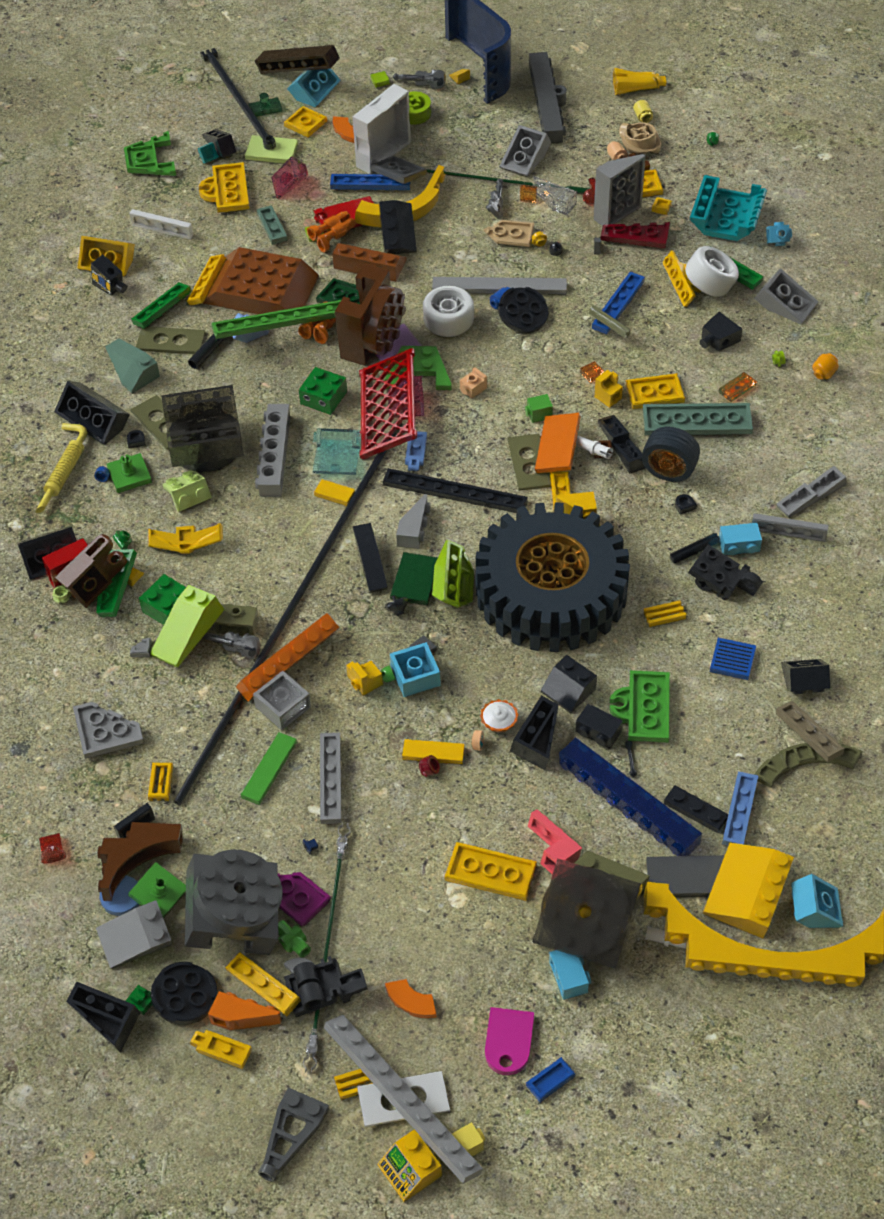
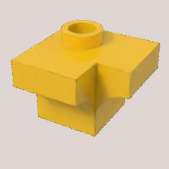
M606 370L595 379L594 397L609 408L622 399L623 386L618 384V374L614 371Z
M352 661L346 665L347 676L351 680L353 688L356 691L359 690L363 696L383 685L382 673L372 661L365 664Z

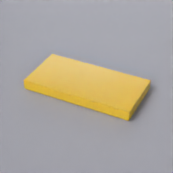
M456 842L444 879L448 882L526 901L537 861Z

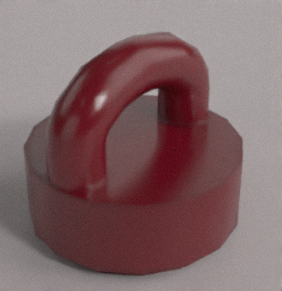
M433 755L426 756L419 762V770L424 777L439 773L440 765L437 758Z

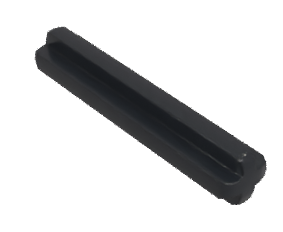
M712 533L670 553V560L673 563H677L704 550L708 544L713 546L719 543L720 537L717 533Z

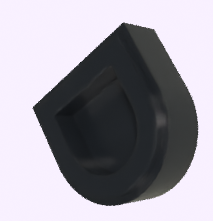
M133 430L127 434L128 448L146 446L145 436L142 431Z
M681 494L675 499V508L679 514L697 509V504L690 495Z

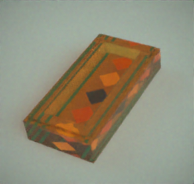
M743 372L720 387L719 393L732 402L756 386L757 381Z

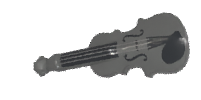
M432 69L430 73L427 71H417L415 75H399L397 73L393 75L395 81L398 79L414 81L418 86H426L428 84L432 89H441L446 82L445 72Z
M497 179L496 190L491 192V199L488 200L489 203L486 209L489 212L491 211L497 219L503 217V180Z
M206 632L202 637L208 641L223 644L225 650L238 651L242 654V657L245 656L249 659L256 658L260 653L261 644L259 638L248 635V633L241 637L238 633L235 634L233 632H228L224 636Z

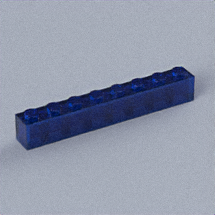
M576 737L559 752V764L564 770L570 771L578 781L587 784L595 794H600L611 806L622 811L626 818L632 819L642 830L652 834L656 841L665 844L674 855L689 856L701 844L702 833Z

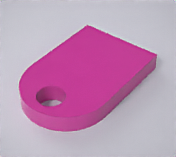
M490 1007L485 1059L488 1066L494 1072L501 1075H514L526 1067L530 1056L534 1012ZM502 1059H509L512 1061V1065L502 1067L500 1061Z

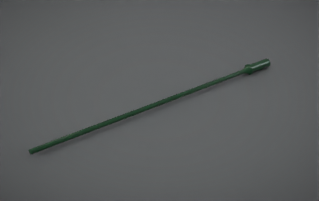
M427 169V172L434 173L435 170ZM444 171L443 173L446 175L483 179L490 181H497V179H500ZM502 179L506 183L560 189L569 193L590 194V188L571 185L562 187Z

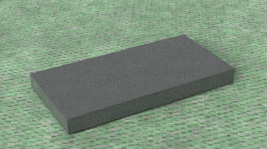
M725 855L646 857L647 875H650L649 882L669 884V890L675 897H709Z

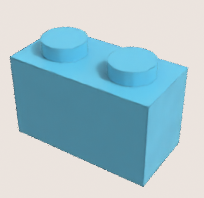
M757 523L720 526L719 541L723 554L736 555L760 552L762 538Z
M575 945L551 951L549 953V963L563 1000L588 993L591 978L589 972L583 969L584 960L581 952L577 953Z

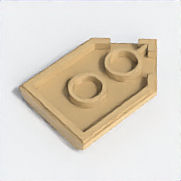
M501 220L496 225L483 229V231L497 244L530 247L534 223Z

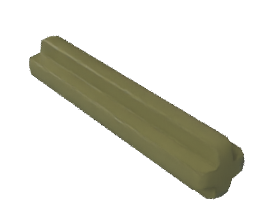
M593 305L589 309L591 316L624 338L631 334V330L598 307Z

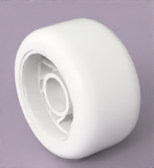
M710 246L698 248L687 262L685 268L688 279L696 288L715 297L726 295L739 276V271L734 261L724 252Z
M442 286L430 291L423 301V320L426 327L432 333L443 337H454L466 332L474 320V303L470 294L456 286Z

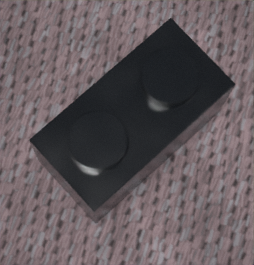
M588 703L576 720L575 731L583 737L594 740L600 746H606L611 749L622 733L623 720Z

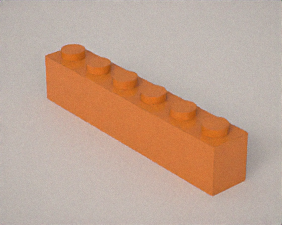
M326 613L244 677L237 684L236 688L249 702L254 698L253 693L280 672H287L331 637L340 627Z

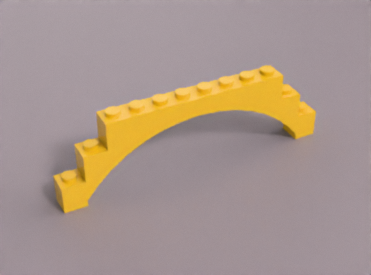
M647 882L645 887L644 915H649L653 918L665 917L664 941H670L673 944L686 943L685 967L695 971L706 969L713 970L716 973L735 972L741 976L754 974L761 978L773 976L779 977L782 980L801 979L803 982L821 981L828 985L840 983L848 987L860 986L865 978V962L875 965L882 963L884 960V908L880 917L871 926L847 941L814 951L777 952L739 943L709 928L679 903L669 890V884Z

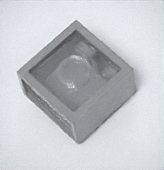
M284 671L253 693L255 707L281 730L311 708L310 694Z

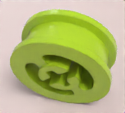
M418 91L409 92V122L411 125L424 123L431 117V100L425 93Z

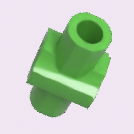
M284 920L278 923V935L280 936L278 940L287 953L295 951L300 958L306 957L310 953L311 947L306 943L307 938L298 925L291 928Z

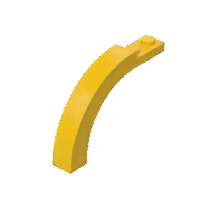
M438 165L425 190L414 199L407 201V203L412 204L413 221L425 216L436 205L440 183L444 182L446 175L443 174L444 166ZM361 200L355 213L356 223L381 227L379 204Z

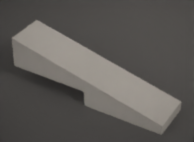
M833 466L810 484L804 483L776 505L789 518L846 486V476Z

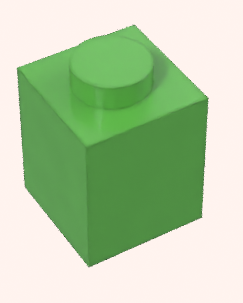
M548 394L527 398L525 413L527 417H530L532 423L543 421L545 416L553 415V406Z

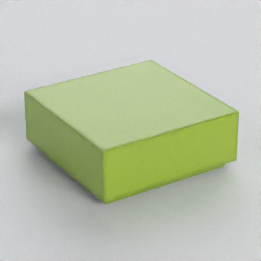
M385 71L370 74L375 88L390 84Z

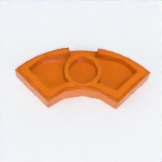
M333 116L334 131L342 139L354 143L353 126L349 123L348 117Z
M407 979L385 983L389 998L398 1008L414 1017H437L432 994H421L414 991L409 986Z

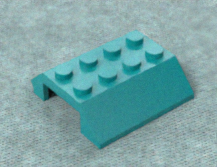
M704 175L689 220L706 236L738 241L748 236L756 229L767 189H761L762 185L752 184L751 193L719 188V177Z

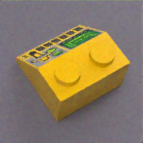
M415 1129L396 1141L377 1164L403 1202L442 1176L441 1164Z

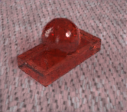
M593 177L588 179L590 189L583 193V201L588 205H593L595 201L596 180Z

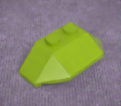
M447 539L434 565L432 595L442 602L459 608L473 602L474 570L469 558L464 553V546Z

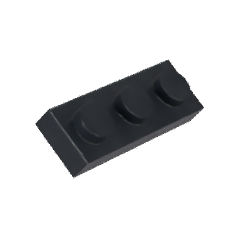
M676 785L673 786L664 799V804L716 833L719 832L728 819V814Z

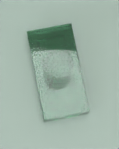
M267 93L259 95L260 101L248 103L256 117L282 111L279 98L269 99Z

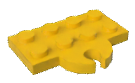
M244 162L212 166L213 176L202 180L199 184L200 197L205 201L216 202L217 213L249 209Z

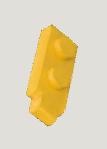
M205 1030L204 1033L195 1031L190 1041V1045L196 1047L198 1053L240 1069L244 1068L252 1051L250 1045L209 1030Z

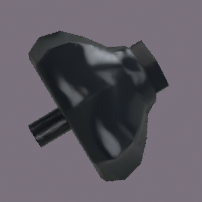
M393 595V601L385 604L386 610L394 612L397 616L404 614L408 599L406 597L397 599L396 595Z

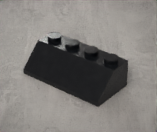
M67 381L54 411L71 424L83 425L87 429L88 435L104 445L123 431L130 416L129 413L81 382Z

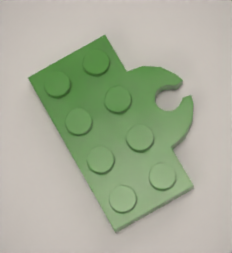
M630 670L629 687H622L611 695L609 703L622 702L624 704L622 707L610 705L609 710L613 716L628 724V741L669 743L670 672Z

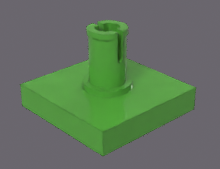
M141 453L132 456L125 455L126 458L121 456L120 460L106 464L117 493L152 483Z
M155 862L131 889L128 896L141 906L156 900L164 919L186 893V885Z

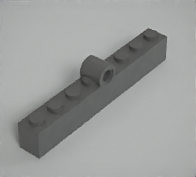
M547 52L529 53V69L541 130L547 133L551 143H563L566 129L563 126L564 120L563 116H561V107L566 104L567 89L563 85H555L551 58H548Z

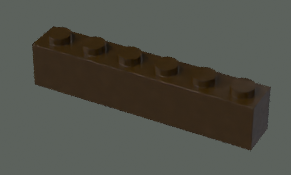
M334 45L263 51L255 60L260 74L331 69L340 57Z

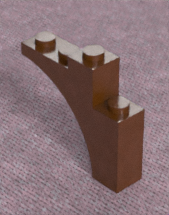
M132 822L130 831L126 833V838H103L102 846L98 847L97 852L98 859H101L103 875V879H100L98 883V892L102 893L103 901H112L120 882L137 866L159 856L181 853L184 838L182 825Z

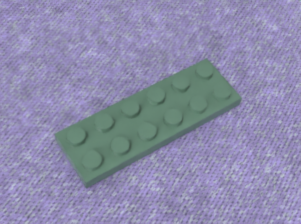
M750 403L643 404L645 435H651L655 429L665 426L679 428L690 435L752 434L753 432Z

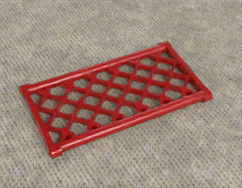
M413 348L359 370V377L361 378L360 459H367L417 438V430H415L413 362L415 350ZM394 365H399L394 372L390 371ZM402 368H407V371L402 375L398 374ZM379 371H384L379 378L375 377ZM387 374H391L387 381H383ZM395 377L399 378L395 384H390ZM375 380V384L369 388L368 384ZM403 380H406L407 384H405L402 388H399L398 386L400 385V383ZM379 384H384L379 391L375 390ZM387 387H392L387 394H383ZM395 390H399L395 397H390ZM372 393H376L372 400H368ZM403 393L407 394V397L402 401L398 400ZM379 397H384L379 404L375 403ZM387 400H392L387 407L383 406ZM395 403H399V406L394 411L391 410ZM372 406H376L372 413H368ZM404 406L408 407L403 414L399 413ZM383 409L384 412L377 417L376 414L379 410ZM389 412L392 413L388 420H383ZM396 416L400 417L395 424L391 423ZM373 419H377L373 426H368V423ZM403 420H408V423L403 427H399ZM381 422L385 423L380 430H376ZM388 426H392L388 433H383ZM399 429L400 432L397 434V436L392 437L391 435L395 432V430ZM373 432H376L377 434L375 435V437L372 440H369L368 436H370ZM380 436H385L380 443H376Z

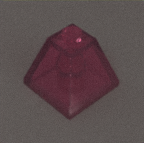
M291 156L271 177L277 199L283 197L307 178L306 164Z

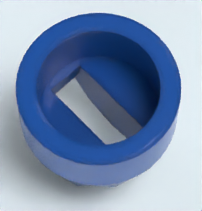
M104 466L98 467L94 474L95 479L99 482H106L110 475L109 469Z

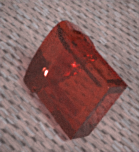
M60 833L39 838L42 853L41 863L57 862L67 857L66 852L63 850Z

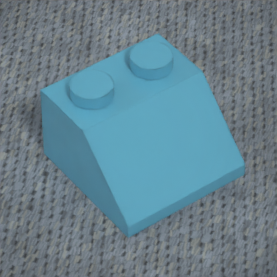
M813 874L791 883V895L795 910L794 917L797 922L808 928H840L843 926L837 887Z

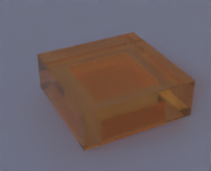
M521 185L520 201L536 203L537 187Z
M594 361L581 367L580 373L591 383L604 373V370Z

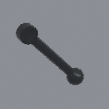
M627 740L625 748L628 749L631 769L629 774L631 777H635L637 771L634 768L631 749L633 742Z

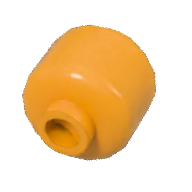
M830 353L821 354L813 363L814 375L821 380L830 379L838 370V359Z

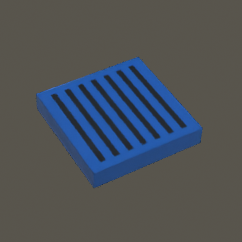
M718 637L710 672L749 680L756 645Z

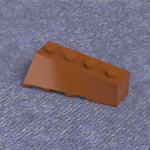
M341 243L337 244L332 253L334 269L358 274L365 263L389 270L390 281L394 282L397 281L407 261V257Z

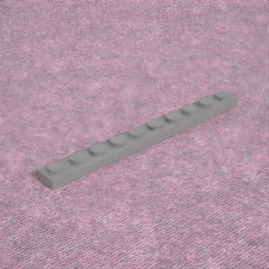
M344 1015L325 1022L324 1029L463 1184L481 1175L483 1168Z

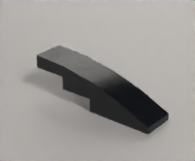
M371 523L352 526L369 593L387 590V582Z

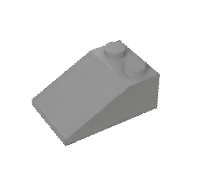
M519 125L499 167L528 177L544 158L551 144L547 133Z
M781 268L767 281L754 298L767 310L798 324L805 320L818 303L811 294Z
M156 900L137 907L96 928L110 969L172 945Z

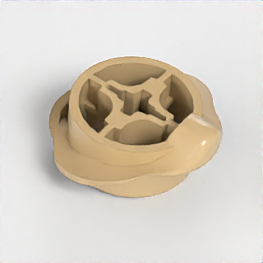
M644 122L634 124L622 123L620 125L619 135L623 145L629 152L635 154L660 152L661 140L653 125Z

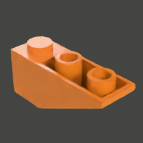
M219 991L208 1013L211 1024L228 1030L276 1025L282 1022L280 1011L275 1007L269 1005L265 1007L252 999L244 1000L238 998L231 992L223 993Z

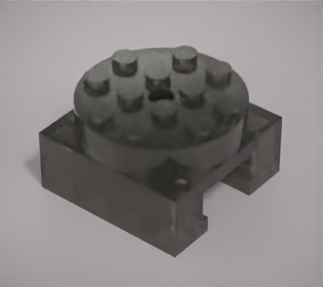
M557 858L549 887L542 900L541 914L532 943L619 971L643 890L642 884L608 874L596 868L581 866ZM589 906L592 911L591 915L588 918H582L579 910Z

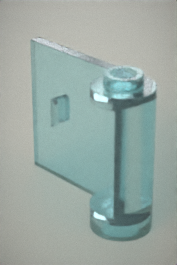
M317 428V432L313 434V442L317 443L313 473L356 475L361 446V430Z

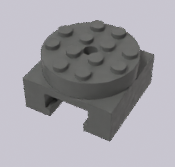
M237 849L225 850L213 856L194 853L186 870L185 947L211 949L212 937L244 940V953L270 955L278 941V908L282 900V885L278 876L277 863L267 862L255 853Z

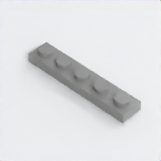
M340 732L320 733L321 824L342 823Z

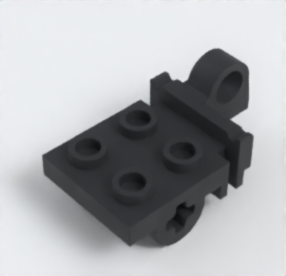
M709 544L688 572V574L696 578L695 583L701 590L711 591L713 589L718 592L716 594L718 597L720 594L724 595L722 597L723 600L725 598L729 599L737 586L754 596L763 583L756 573L750 571V566L744 564L740 570L738 568L740 566L739 563Z
M328 956L329 962L327 963L324 959H320L321 963L316 965L312 962H302L296 965L293 969L294 973L284 976L287 988L301 999L300 1003L293 1009L295 1017L297 1018L337 1003L336 997L338 996L343 1004L347 1003L352 995L367 990L362 969L360 968L342 975L338 961L331 956Z

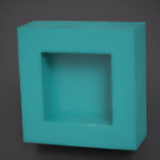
M213 142L197 148L199 156L205 164L219 158Z

